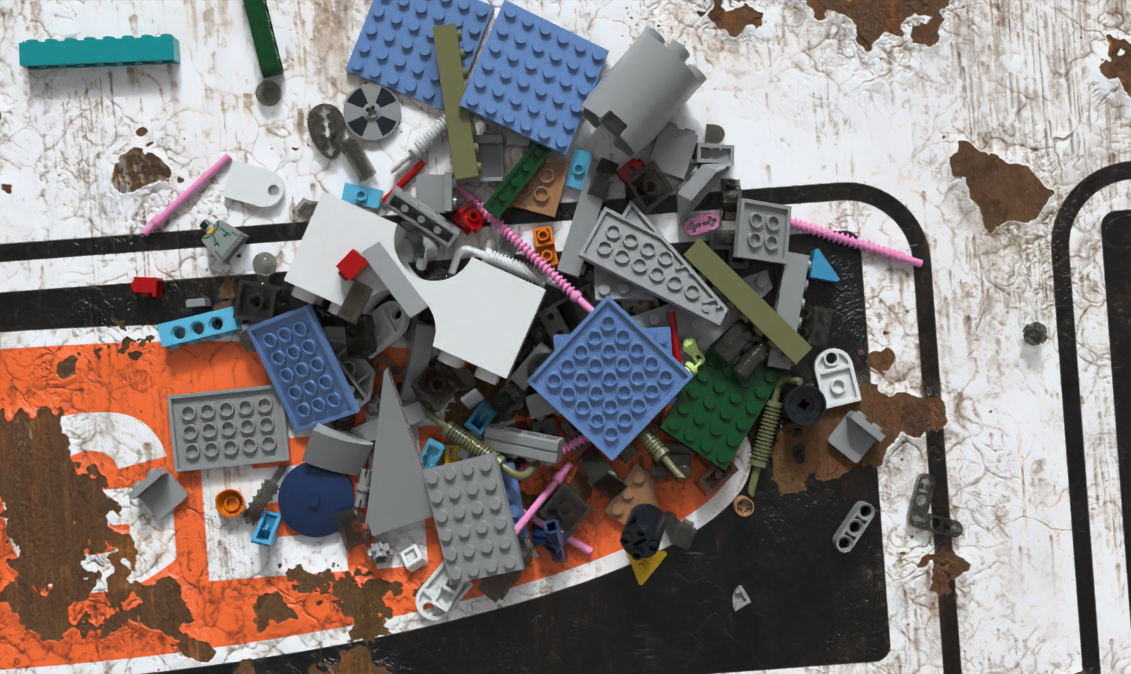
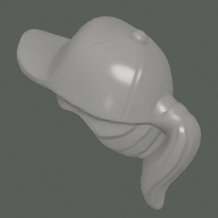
M402 221L401 226L411 232V244L415 250L414 256L417 258L416 267L418 270H425L427 262L438 256V241L411 223Z

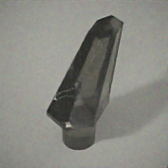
M527 338L516 361V366H520L533 351L534 340L532 338Z

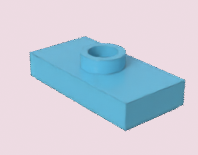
M575 148L564 186L582 191L593 153Z
M345 182L342 200L355 205L380 209L383 190Z
M430 437L421 453L425 469L436 467L446 448V445Z

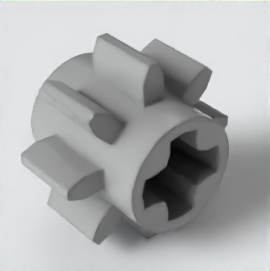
M382 540L374 541L371 544V548L367 549L370 562L374 561L375 564H384L388 561V556H392L389 543H385Z

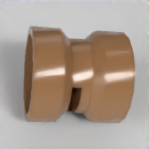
M739 495L733 500V509L740 516L747 517L753 513L754 503L747 496Z

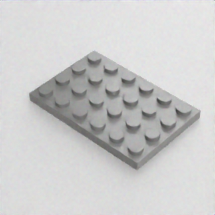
M273 385L167 396L175 472L291 460L287 414Z
M496 452L422 470L450 585L525 568Z

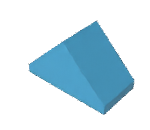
M818 248L812 250L809 259L812 262L811 269L807 272L806 278L832 283L839 281L840 278Z
M482 400L464 426L478 436H481L486 426L489 425L499 410L485 400Z
M263 510L251 543L268 547L275 544L282 520L281 513Z

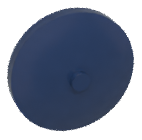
M305 462L293 468L283 479L278 493V506L284 521L294 531L307 537H324L337 532L349 521L355 508L356 494L348 474L329 471Z

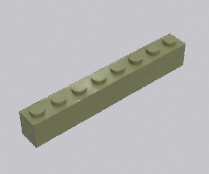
M455 23L435 26L432 29L455 180L457 183L480 180V174L483 173L481 162L477 160L480 149L479 144L475 143L474 136L477 135L476 125L472 124L471 120L474 114L458 107L467 88L465 79H469L467 67H463V60H466L464 48L460 47V41H463L462 31L457 29Z
M700 238L682 255L690 267L698 272V276L704 282L707 281L712 285L710 289L717 296L722 295L726 299L725 304L732 310L735 308L740 313L738 316L746 324L750 322L754 326L752 330L759 337L763 335L768 340L766 342L767 345L774 351L777 349L782 354L780 357L787 364H797L812 349L784 319Z

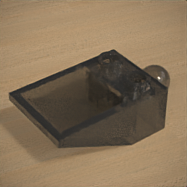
M588 284L578 289L582 293V297L592 307L595 308L599 304L595 302V296ZM566 296L537 313L545 327L535 328L531 333V338L534 342L540 343L546 339L547 334L553 340V335H556L558 330H562L564 334H571L589 313L577 302H572L570 296ZM549 313L554 315V319L551 321L547 319V314Z

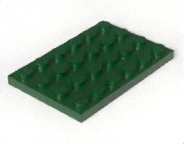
M721 335L709 346L704 354V363L697 368L698 373L684 386L675 404H673L658 429L720 470L725 471L774 390L776 381L782 374L772 367L766 366V363Z

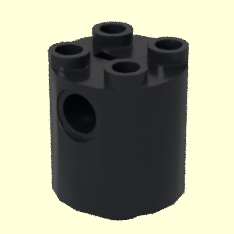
M645 503L636 505L631 509L620 537V543L634 560L649 558L657 553L666 527V517L663 511L652 504Z

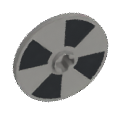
M368 83L355 88L348 95L344 104L343 115L347 127L354 135L363 140L378 141L388 137L396 130L401 118V107L397 97L389 88L376 83ZM373 108H375L377 114H373L370 117L368 110H372Z

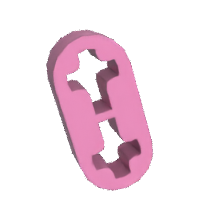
M708 213L688 219L683 225V231L688 236H696L712 231L718 227L719 218L716 214ZM708 217H710L711 220H715V223H713V227H710L709 224L703 226L702 223L706 222L708 220ZM690 222L693 225H700V227L694 229L695 232L693 233L691 230H687Z

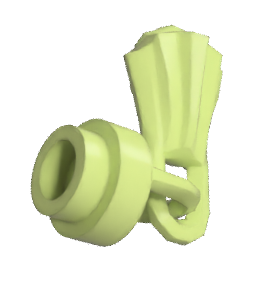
M690 337L684 340L683 351L688 353L694 361L692 363L687 361L684 367L695 376L698 373L697 368L704 363L705 357L698 348L696 339Z

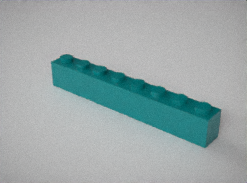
M144 34L140 38L124 35L122 38L116 39L112 36H104L103 39L84 37V40L65 38V41L45 39V42L28 39L26 42L19 43V64L27 70L180 64L179 40L172 34H161V37Z

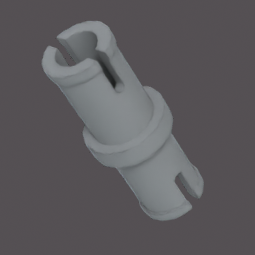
M365 467L361 468L359 483L356 484L357 494L354 506L359 507L360 500H362L361 508H366L372 475V469L370 468L367 470V476L365 475Z

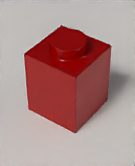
M352 249L336 265L340 270L338 274L345 281L349 279L353 282L370 266L367 260L355 249Z

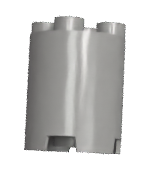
M649 26L588 94L586 100L581 105L582 107L579 109L594 128H598L602 124L610 133L617 137L614 145L632 158H635L641 150H645L707 80L697 67L692 64L687 66L684 63L690 57V53L682 44L672 39L665 46L664 38Z

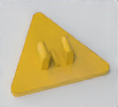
M658 550L652 557L642 558L641 560H634L628 554L639 585L644 584L666 557V551Z

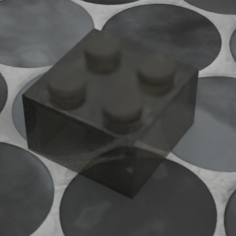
M563 481L541 507L539 514L546 520L555 519L559 521L561 531L569 538L591 512L593 504Z

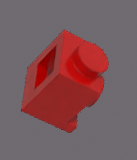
M632 158L616 171V175L629 188L645 175L646 171L644 169L646 165L640 158L638 160ZM631 167H634L636 169V173H630L629 169Z
M472 201L459 209L452 218L467 236L472 232L475 234L484 227L482 224L485 221L473 206L474 203Z
M134 277L131 282V291L140 293V297H163V278Z

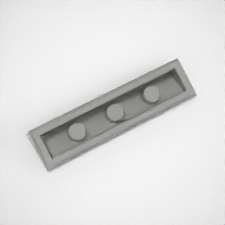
M377 242L361 253L410 319L428 307L380 242Z

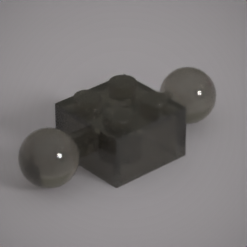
M261 252L253 259L252 266L257 273L256 282L239 279L233 318L249 320V327L276 317L279 314L283 287L268 284L269 276L275 273L278 266L277 259L269 252ZM260 299L261 304L258 306V304H255V301ZM244 330L240 335L241 347L247 352H257L247 330Z

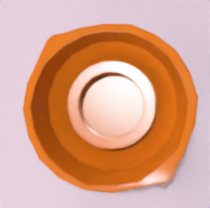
M226 489L215 497L216 509L224 517L233 518L247 509L244 497L237 490Z

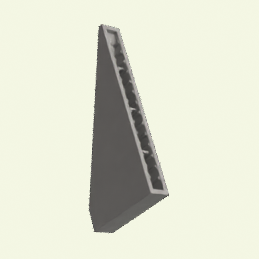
M389 367L385 368L383 375L365 526L368 531H371L372 536L433 517L422 471L425 469Z

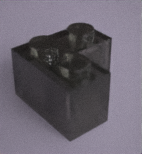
M735 230L707 231V245L713 251H726V264L732 270L749 269V259L733 257Z
M593 445L576 459L580 466L577 469L584 477H589L587 482L602 498L606 496L612 501L628 487Z
M695 453L694 456L706 470L693 483L705 497L710 496L739 469L731 461L727 469L722 471Z

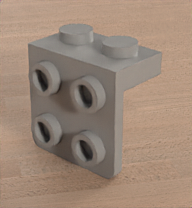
M445 172V175L418 174L416 176V199L436 211V213H454V208H457V197H454V189H457L458 183L453 172Z
M850 410L827 440L851 461L857 463L875 441L881 442L885 435L881 433L883 429L877 424L872 423L871 425L866 421L868 417L862 412L857 411L856 413Z
M165 466L151 469L146 474L147 478L143 481H137L131 487L133 490L128 493L132 500L140 498L158 519L164 518L188 497L187 491Z

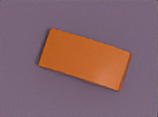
M551 226L532 229L539 257H543V261H547V265L550 264L551 267L558 266Z

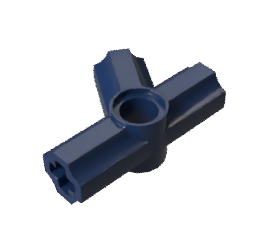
M555 519L546 520L543 524L544 530L535 529L532 532L531 542L534 546L543 547L548 550L554 562H564L568 557L565 546L568 536L561 531L559 521Z

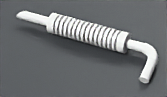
M443 114V118L440 117V120H436L437 123L434 122L435 125H431V128L428 127L429 130L426 129L425 133L422 132L423 135L420 134L419 138L416 137L417 140L414 139L413 143L411 141L407 145L410 149L390 166L391 174L397 171L414 155L417 158L421 157L422 152L428 151V147L431 148V145L434 146V142L437 143V140L440 141L439 138H443L442 135L448 134L446 115Z
M468 245L460 247L456 250L448 270L449 273L455 275L462 256L472 254L482 258L484 263L507 271V273L510 272L514 276L517 275L518 278H525V281L528 279V282H535V285L538 283L540 287L544 288L545 284L556 288L559 286L558 284L554 285V281H550V277L547 278L546 273L542 274V269L538 270V267L536 269V266L532 267L531 264L528 266L529 263H521V260L518 262V259L514 260L513 257L510 259L511 256H503V253L500 255V252L496 253L495 250L493 252V249L488 247L486 251Z

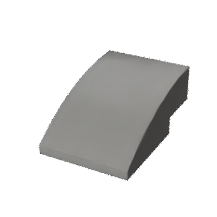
M318 423L312 430L302 461L333 472L360 475L361 468L365 467L374 443L341 428L335 431Z

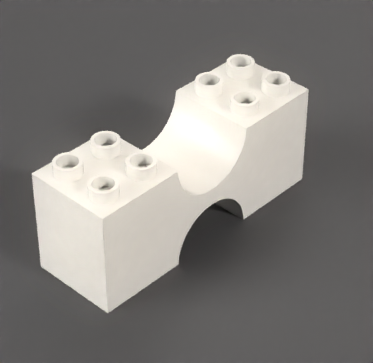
M323 191L284 278V281L295 285L291 293L292 296L310 304L322 305L324 298L332 301L328 312L347 320L350 319L342 315L344 308L356 313L359 312L355 321H357L360 313L369 315L383 299L392 295L371 266L353 282L349 279L345 281L338 274L340 270L336 265L352 249L357 250L361 254L367 248L380 242L433 314L436 333L432 346L441 350L437 360L458 369L460 367L463 368L465 361L478 366L474 376L494 385L498 384L501 377L506 379L510 377L545 299L546 289L471 257L469 263L461 272L449 279L441 281L424 280L411 269L405 255L407 230L392 221ZM357 284L371 290L363 307L361 304L350 299Z

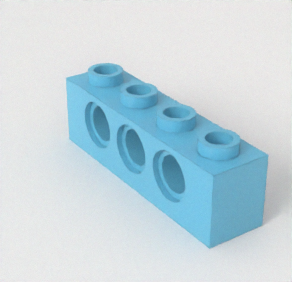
M228 307L158 324L157 328L162 347H169L170 350L181 348V344L188 343V346L199 344L200 339L204 338L207 341L219 339L218 335L221 334L226 336L236 335L237 330H242L238 308ZM218 319L223 323L221 329L216 328V321ZM199 324H202L204 327V331L201 334L197 331ZM181 328L185 331L183 338L179 337V330Z

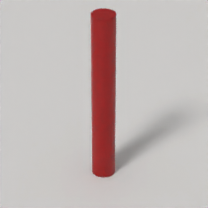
M420 159L396 185L403 189L426 163ZM395 186L381 199L383 203H385Z
M675 311L667 312L671 328L673 357L682 364Z

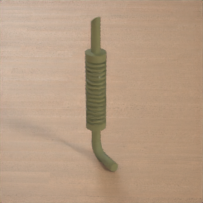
M791 375L779 377L776 381L771 400H767L765 403L767 406H764L766 410H763L765 412L762 414L764 417L761 418L763 421H760L762 425H759L761 429H758L760 433H757L759 435L756 436L758 440H755L757 444H754L756 446L753 448L755 451L752 452L754 455H752L753 458H751L749 463L754 465L748 487V492L752 497L755 494L761 468H767L768 463L766 461L769 460L767 457L770 456L768 453H770L771 442H773L772 438L774 439L775 427H777V420H779L777 417L780 416L779 412L781 413L780 409L783 406V403L779 402L781 390L785 383L802 385V378Z
M425 408L426 418L443 429L442 435L473 455V457L497 453V451H494L493 448L474 435L472 436L471 433L457 425L453 420L447 423ZM497 453L500 470L515 480L530 478L541 466L540 461L537 460L525 471L519 472L505 463L507 458Z
M646 425L635 439L643 445V448L648 451L656 463L662 461L675 477L686 478L667 456L670 452L667 447L662 444L659 438Z

